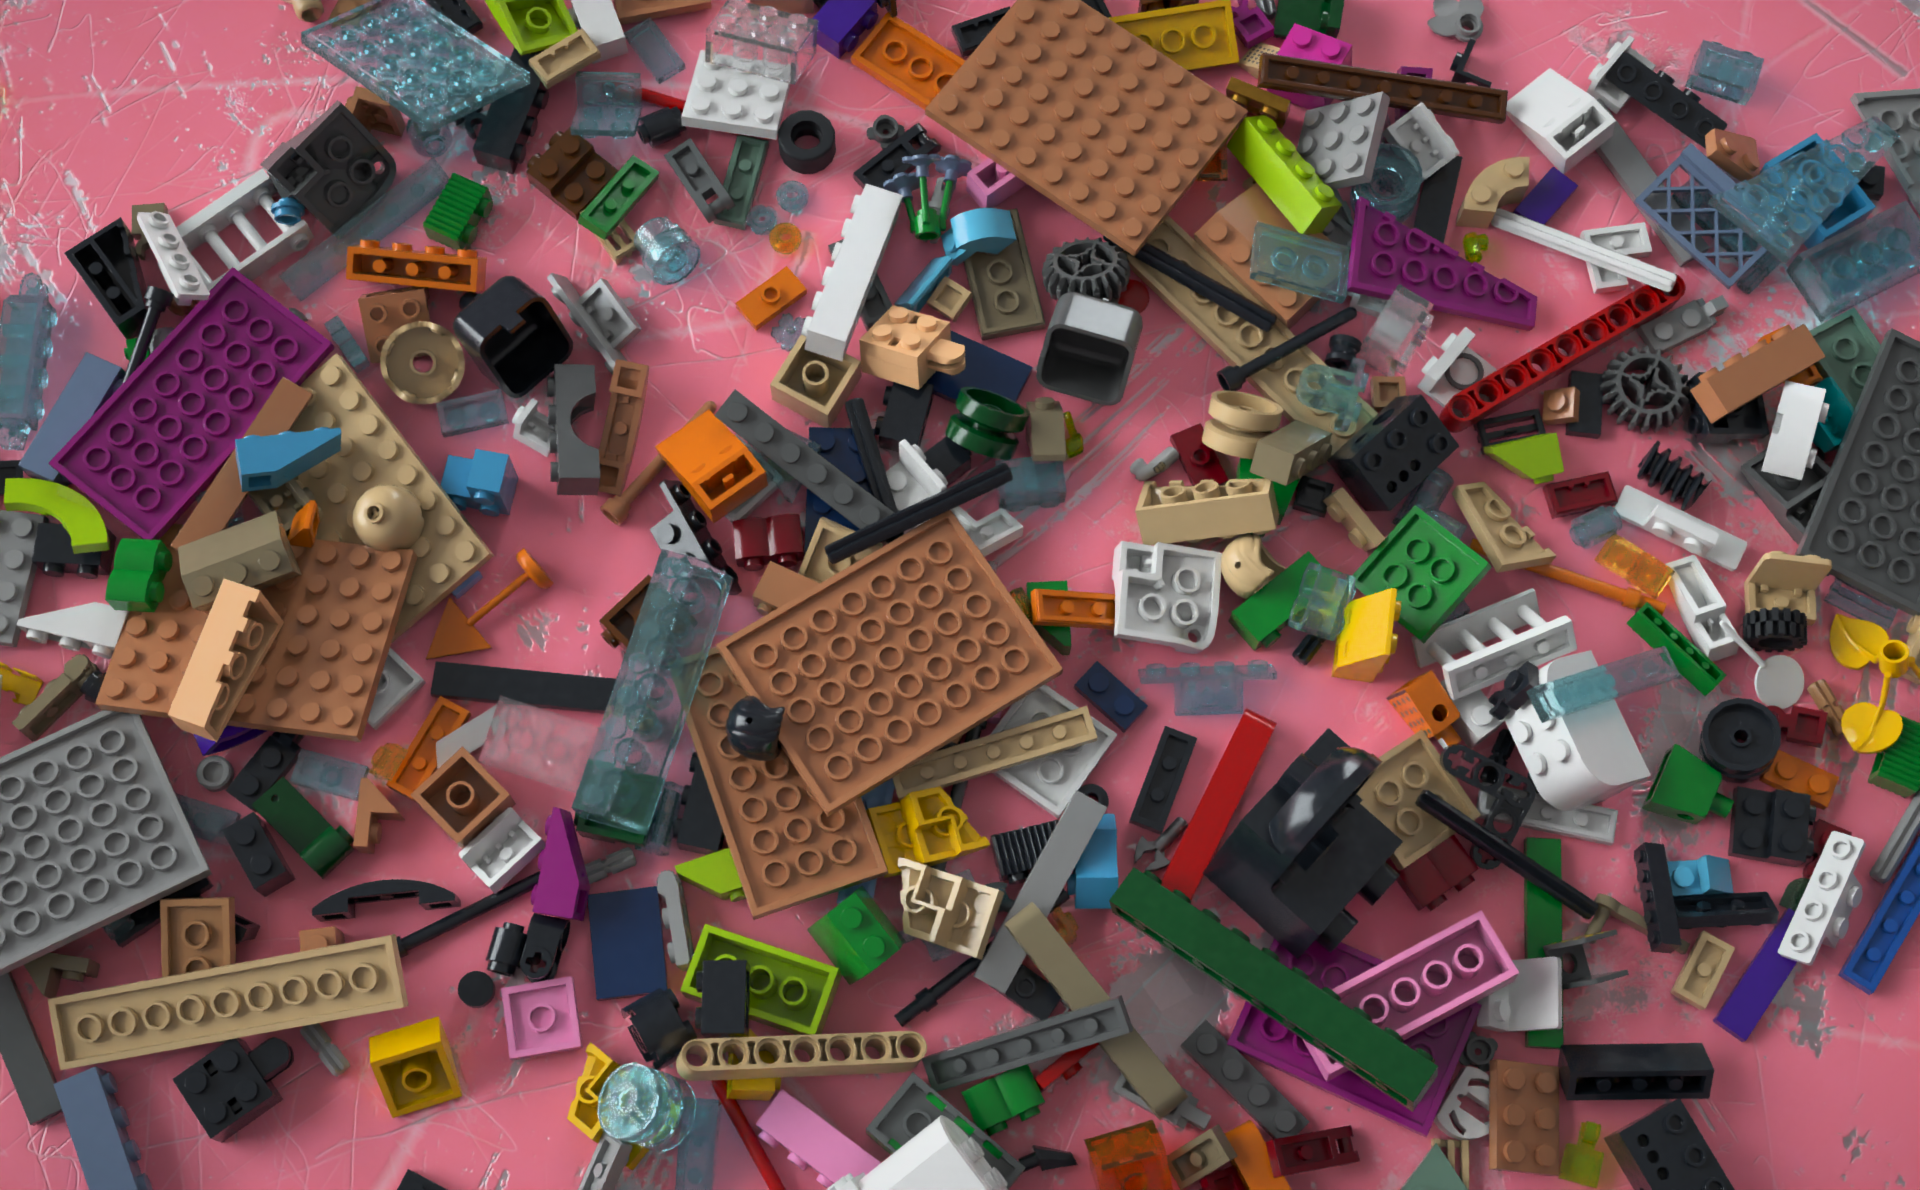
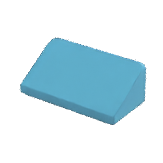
M942 256L932 259L894 305L919 312L944 276L949 277L952 274V258Z

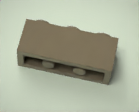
M1295 420L1257 442L1250 473L1287 486L1327 462L1332 452V445L1329 444L1332 433Z

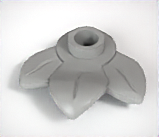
M1434 0L1433 10L1436 16L1428 20L1427 24L1435 34L1443 37L1455 36L1462 42H1469L1470 38L1477 40L1481 36L1483 23L1480 17L1484 11L1481 0H1460L1459 2L1457 0ZM1463 27H1469L1471 30H1466Z

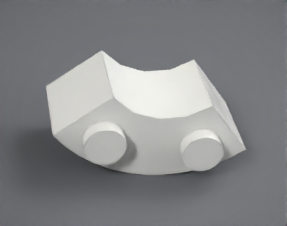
M1785 381L1761 471L1802 480L1805 467L1813 468L1817 449L1811 448L1817 423H1825L1830 405L1823 402L1826 389Z

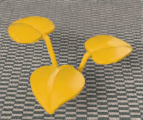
M1836 614L1830 630V647L1836 661L1842 666L1853 670L1866 667L1870 661L1874 664L1879 663V669L1884 674L1878 707L1867 702H1860L1850 706L1844 712L1841 719L1842 733L1853 751L1862 754L1878 753L1891 747L1899 739L1903 728L1902 717L1899 713L1892 710H1884L1891 678H1898L1904 675L1908 667H1910L1920 680V669L1915 663V657H1909L1908 646L1900 640H1889L1887 632L1879 625L1870 621Z

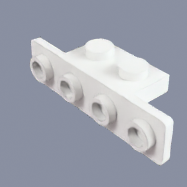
M157 211L151 213L138 212L137 221L158 261L157 265L171 293L174 294L177 305L190 306L192 300H208L210 293L171 216Z
M1629 485L1623 488L1618 498V503L1612 511L1613 515L1730 571L1737 569L1747 547L1746 541Z
M1837 831L1831 832L1778 949L1780 956L1811 966L1821 944L1836 948L1839 939L1845 937L1849 927V916L1853 907H1858L1863 895L1862 885L1853 874L1866 846L1863 839Z

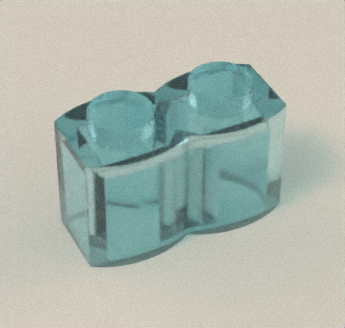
M1310 562L1303 574L1299 595L1292 606L1288 626L1334 642L1337 635L1344 628L1345 608L1355 596L1356 577Z

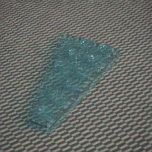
M1873 116L1845 130L1839 136L1830 140L1826 139L1818 143L1814 148L1806 152L1802 151L1762 171L1760 175L1747 181L1745 179L1737 183L1733 188L1713 195L1708 203L1785 264L1901 135L1879 118Z

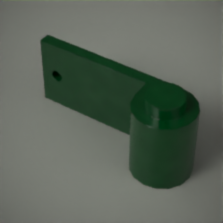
M284 777L279 779L252 804V807L322 879L355 850L350 845L354 838L341 825L334 829Z

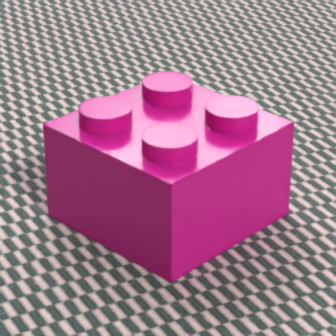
M1294 23L1277 55L1352 66V44ZM1267 89L1268 92L1288 99L1291 103L1309 110L1330 105L1333 101L1332 98Z

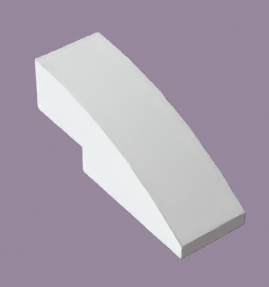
M1695 554L1664 564L1663 569L1671 593L1695 646L1712 662L1737 654L1739 645L1719 625V622L1724 620L1736 632L1725 614L1727 605Z

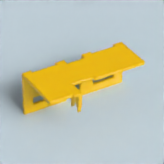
M0 662V675H3L1 689L7 692L8 690L15 692L16 699L12 698L13 702L23 705L31 704L36 699L44 682L36 675L14 667L12 670L8 665ZM12 671H17L21 676L12 674Z

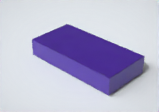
M1552 167L1516 207L1513 213L1546 225L1576 191L1578 185L1555 167Z

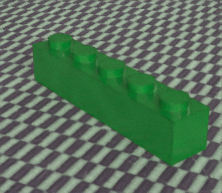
M1648 602L1626 623L1704 696L1708 695L1725 678L1726 674Z

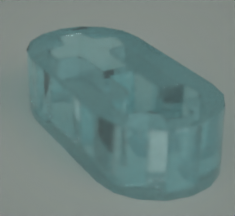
M338 315L323 323L356 374L371 365Z

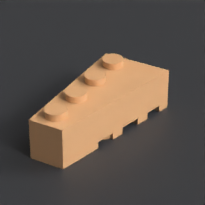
M223 579L168 713V716L181 730L215 742L218 741L284 623L260 590Z

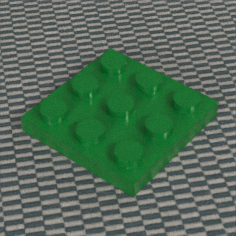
M1414 505L1348 581L1365 596L1390 588L1397 589L1396 600L1401 601L1398 623L1424 644L1488 573L1492 566L1419 507Z

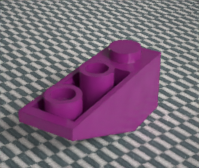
M553 807L552 815L547 817L545 823L547 840L545 849L540 852L538 858L540 875L538 884L533 887L531 893L532 912L584 921L590 884L570 811Z

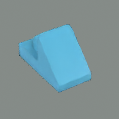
M1703 855L1697 860L1667 861L1673 896L1734 893L1728 859Z

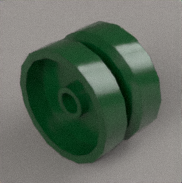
M976 387L961 388L955 403L960 413L950 416L945 429L946 436L960 446L987 457L1001 460L1013 458L1019 444V440L1014 433L1024 430L1030 416L1028 410L1007 397Z

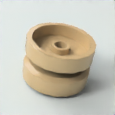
M1230 390L1216 391L1212 393L1208 413L1213 419L1205 422L1202 442L1218 452L1240 458L1253 459L1257 442L1271 434V431L1279 428L1283 408L1278 403L1255 394Z

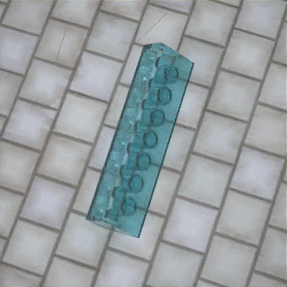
M665 549L661 550L571 807L581 818L647 836L733 582L732 576L693 556Z

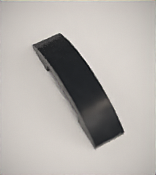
M404 879L379 880L356 885L328 897L312 908V916L320 922L356 918L355 904L419 897V904L425 910L461 907V900L455 893L445 888L422 881Z

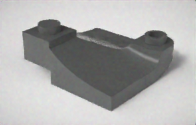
M338 100L306 129L286 143L282 142L260 164L338 240L380 200L392 185L396 175V162L394 158ZM380 162L381 164L380 169L378 171H375L374 163Z

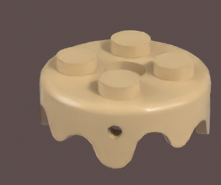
M416 321L401 326L389 336L381 351L380 367L384 381L400 399L412 404H433L448 397L459 386L464 375L465 357L459 341L448 329L433 322ZM419 353H426L433 360V366L427 372H420L413 365V359Z

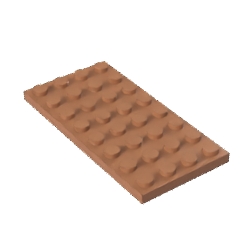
M717 647L667 662V668L753 920L888 874L861 797L827 817L783 748L780 755L771 761L752 760L740 755L732 748L727 739L725 727L728 714L740 699L748 695L717 650Z

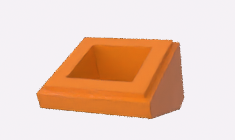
M310 500L294 516L288 536L290 545L312 548V545L314 546L320 523L318 505L315 500Z

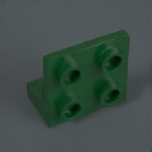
M1278 0L1273 37L1286 39L1294 23L1337 39L1344 0Z

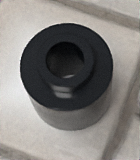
M667 106L639 118L641 125L636 128L643 144L649 143L654 148L680 137L681 132L687 130L686 126H682V114L677 106L671 109Z
M504 922L503 927H495L486 961H488L486 970L514 977L516 969H520V959L527 940V934L523 933L525 927L509 922Z

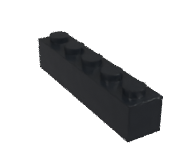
M1644 842L1634 850V861L1636 862L1637 880L1641 890L1640 898L1643 902L1644 921L1648 931L1647 939L1650 943L1651 952L1671 954L1682 943L1664 844Z

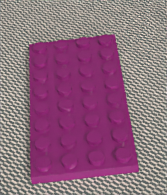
M233 267L209 291L208 300H201L48 463L53 469L142 539L159 540L213 482L234 451L235 439H242L282 377L301 386L335 348L332 342Z

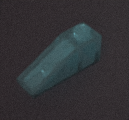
M683 1097L675 1190H713L722 1111L720 1100Z

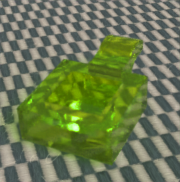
M1589 1121L1581 1123L1577 1145L1566 1143L1558 1179L1592 1189L1597 1188L1604 1158L1603 1152L1594 1150L1601 1131L1600 1124Z

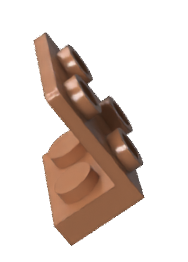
M413 286L367 293L360 296L358 303L371 363H380L383 345L395 330L407 323L416 321L431 322L427 304L430 298L428 287ZM419 353L415 357L427 356L428 354Z

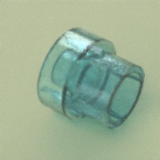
M666 216L664 218H653L636 231L634 245L640 252L644 268L657 283L661 285L675 284L686 278L698 264L700 259L699 246L685 230L681 229L678 224L672 223Z

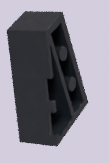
M120 217L64 254L124 337L132 339L139 335L148 309L145 306L147 300L144 299L147 287L139 257L135 250L134 238Z

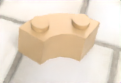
M1530 157L1504 159L1484 169L1473 180L1457 214L1456 226L1488 229L1496 209L1507 204L1520 203L1529 187Z

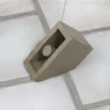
M1049 397L1036 398L1035 401L1026 402V409L1030 416L1026 423L1025 439L1032 460L1066 461L1064 414L1060 402Z

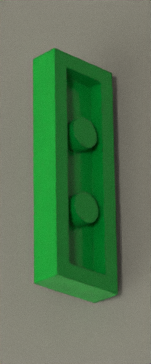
M632 155L580 214L578 223L603 240H606L658 180L660 172Z

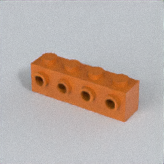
M360 239V245L347 246L346 279L467 292L485 290L487 257H477L476 250L458 249L457 254L445 253V247L425 246V251L412 250L413 244L393 242L392 248L380 247V241L369 239Z

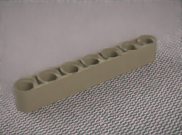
M1033 902L1029 903L1004 923L1010 934L1071 1010L1111 999ZM1134 1027L1133 1031L1128 1034L1098 1042L1099 1046L1159 1120L1163 1119L1188 1098L1180 1084Z

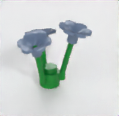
M919 154L902 157L903 163L916 166V172L909 174L901 172L894 175L893 179H888L883 183L884 189L903 195L902 203L905 204L911 233L915 234L917 239L926 241L938 239L941 236V231H946V217L953 185L957 183V178L967 176V173L972 170V163L952 154H948L945 157L940 156V154ZM933 162L936 165L935 170L945 174L944 182L946 186L940 215H937L935 209L929 208L927 177H929V165ZM920 188L922 209L917 211L916 216L911 202L913 200L912 191Z

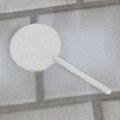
M1721 620L1719 622L1720 627L1759 665L1755 674L1754 685L1756 694L1761 702L1766 706L1773 705L1781 709L1795 704L1802 695L1805 682L1803 670L1798 662L1786 655H1774L1763 660L1724 620Z

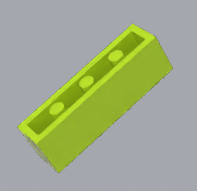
M1267 115L1244 118L1226 145L1227 148L1301 236L1322 233L1342 206L1335 197L1334 191L1324 184L1315 173L1314 167L1301 157L1296 151L1295 145L1278 130L1274 120L1267 117Z

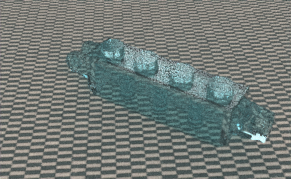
M33 272L22 277L19 295H10L3 300L0 320V446L4 450H24L29 432L37 431L39 419H42L44 415L42 394L43 388H47L49 381L46 367L47 360L53 353L51 332L52 327H55L57 324V311L49 302L48 293L50 292L48 291V286L42 283L41 277Z

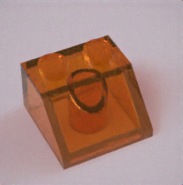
M1153 1120L1084 1140L1096 1190H1173L1165 1146Z

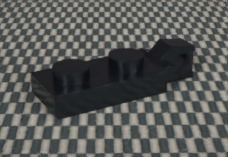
M274 732L262 744L225 791L256 812L252 804L279 779L285 777L299 760L298 755L302 748L298 744L305 735Z

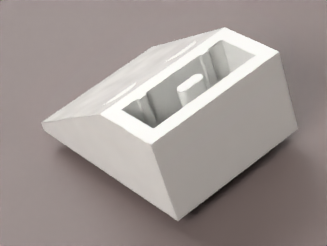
M1551 68L1507 101L1506 115L1563 174L1613 136L1616 120L1594 97Z

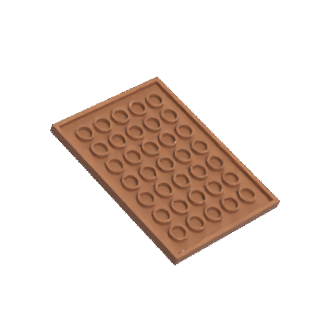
M1017 0L925 108L926 116L1134 257L1240 126L1248 113V110L1081 0Z
M951 510L931 518L716 644L717 650L748 696L757 697L770 708H785L778 742L827 817L1063 673L1062 666Z
M173 524L159 539L170 550L173 558L172 567L162 581L165 588L164 598L162 602H159L155 612H129L95 702L100 710L170 718L168 713L172 701L176 696L211 609L204 612L193 609L181 577L178 551L170 546L184 526L183 524ZM315 539L312 548L291 545L302 575L260 590L284 623L227 726L361 742L418 556L414 550L398 548L393 551H379L363 544Z

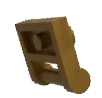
M1231 76L1226 88V96L1250 113L1258 116L1267 115V117L1274 120L1277 127L1282 129L1290 112L1291 101Z

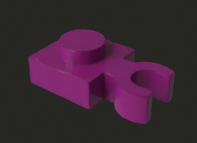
M1238 0L1239 7L1231 6L1235 34L1247 49L1274 36V26L1258 6L1250 10L1248 8V0Z

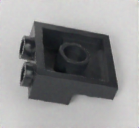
M1698 372L1686 382V386H1689L1691 390L1701 382L1698 377L1705 372ZM1691 391L1688 396H1685L1689 399L1688 404H1690L1692 413L1688 419V430L1691 434H1695L1696 443H1728L1732 439H1763L1769 435L1763 395L1712 424Z
M1737 786L1733 789L1734 803L1731 812L1728 856L1791 867H1798L1805 863L1806 858H1811L1814 850L1813 838H1808V826L1813 825L1816 818V806L1810 804L1811 795L1779 789L1768 792Z

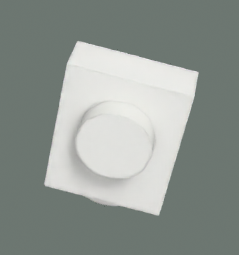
M532 398L526 407L521 405L512 419V423L515 424L513 438L548 457L550 454L549 433H555L554 425H548V417L537 411L539 401Z

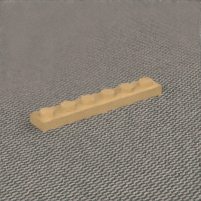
M1084 706L933 752L892 777L898 800L901 801L910 792L938 786L942 788L1089 744L1097 741L1098 737L1088 707Z

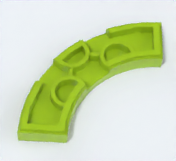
M5 479L4 505L6 511H28L55 517L69 533L74 554L110 550L108 533L100 513L79 492L59 483L42 479Z

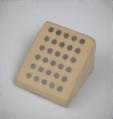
M1261 42L1251 47L1237 65L1258 79L1260 55L1262 53L1277 55L1280 48Z

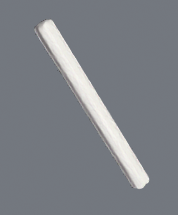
M1496 209V213L1491 221V225L1665 292H1670L1676 283L1677 275L1507 210Z

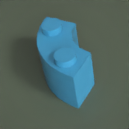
M1114 814L1103 815L1073 869V874L1067 880L1068 895H1074L1075 909H1111L1109 900L1118 889L1119 878L1117 867V827Z

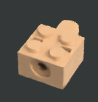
M892 305L859 340L861 370L863 373L918 390L936 371L956 375L966 367L965 346L951 341L950 322L931 315L908 310L904 307Z

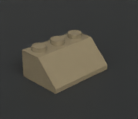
M277 510L178 547L183 583L193 609L202 612L212 608L223 579L257 590H263L302 575Z

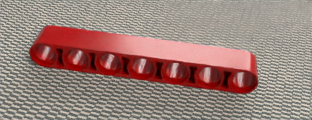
M1248 708L1245 709L1161 880L1162 886L1171 892L1174 889L1179 890L1192 900L1204 875L1202 873L1211 861L1277 725L1276 722Z

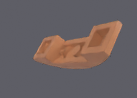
M620 359L615 361L609 389L611 397L599 447V492L618 496L623 493L642 420L649 376L648 365Z

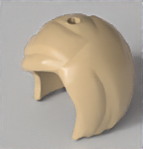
M1245 534L1237 537L1227 545L1221 556V574L1224 581L1233 592L1244 599H1249L1286 569L1272 557L1263 546L1261 537L1256 534Z

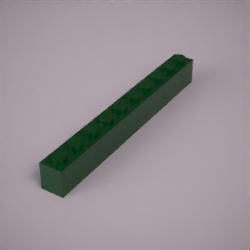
M1134 867L1110 898L1109 902L1112 913L1413 1112L1437 1078L1438 1065L1434 1064L1435 1059L1429 1053L1420 1048L1413 1050L1402 1043L1404 1039L1397 1032L1388 1027L1382 1030L1372 1023V1018L1365 1011L1357 1007L1350 1009L1340 1002V996L1327 987H1323L1321 990L1310 982V977L1296 967L1289 969L1281 964L1280 958L1273 951L1265 947L1261 950L1249 943L1251 940L1245 933L1237 928L1229 930L1220 924L1221 920L1213 912L1205 908L1200 911L1191 905V900L1181 891L1174 889L1171 892L1162 886V881L1150 871L1146 870L1142 873Z

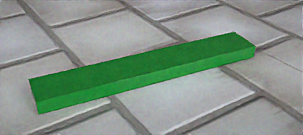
M1526 837L1524 839V854L1562 879L1561 839ZM1524 878L1525 959L1546 957L1543 949L1544 945L1562 941V903ZM1563 990L1562 1028L1525 1031L1526 1048L1560 1050V1045H1564Z

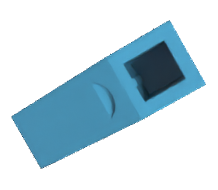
M320 427L313 431H285L278 435H249L243 439H235L236 462L242 492L278 488L341 451V429Z

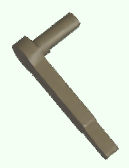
M1597 894L1594 901L1598 904V909L1585 935L1601 932L1610 915L1646 936L1648 935L1644 916L1622 905L1608 895ZM1681 939L1682 945L1675 951L1686 954L1690 943Z

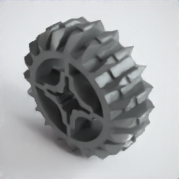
M1087 237L1085 240L1080 241L1075 238L1072 243L1063 242L1062 247H1054L1052 253L1046 255V261L1043 263L1042 268L1044 287L1046 292L1050 293L1051 299L1054 300L1059 299L1065 293L1078 292L1099 299L1106 298L1111 301V298H1120L1121 292L1127 290V284L1131 276L1127 253L1122 252L1120 246H1114L1112 241L1103 242L1101 238L1090 240Z
M1648 345L1643 347L1640 352L1635 346L1630 348L1627 353L1622 351L1616 356V360L1613 359L1608 363L1607 370L1601 376L1604 382L1600 385V390L1605 394L1602 397L1603 404L1611 405L1607 410V415L1616 413L1619 416L1616 420L1617 424H1621L1623 421L1628 422V431L1633 430L1636 425L1639 426L1641 434L1646 433L1649 428L1655 433L1660 431L1663 426L1666 428L1670 427L1674 420L1681 417L1683 409L1688 405L1689 399L1685 396L1689 395L1690 387L1684 384L1688 381L1689 375L1679 374L1682 370V364L1674 366L1671 363L1673 355H1669L1666 358L1662 357L1661 348L1657 349L1654 354L1650 352ZM1633 370L1645 371L1644 374H1635L1632 372L1631 375L1627 374L1626 372ZM1660 404L1664 406L1659 409H1644L1645 405L1658 406Z

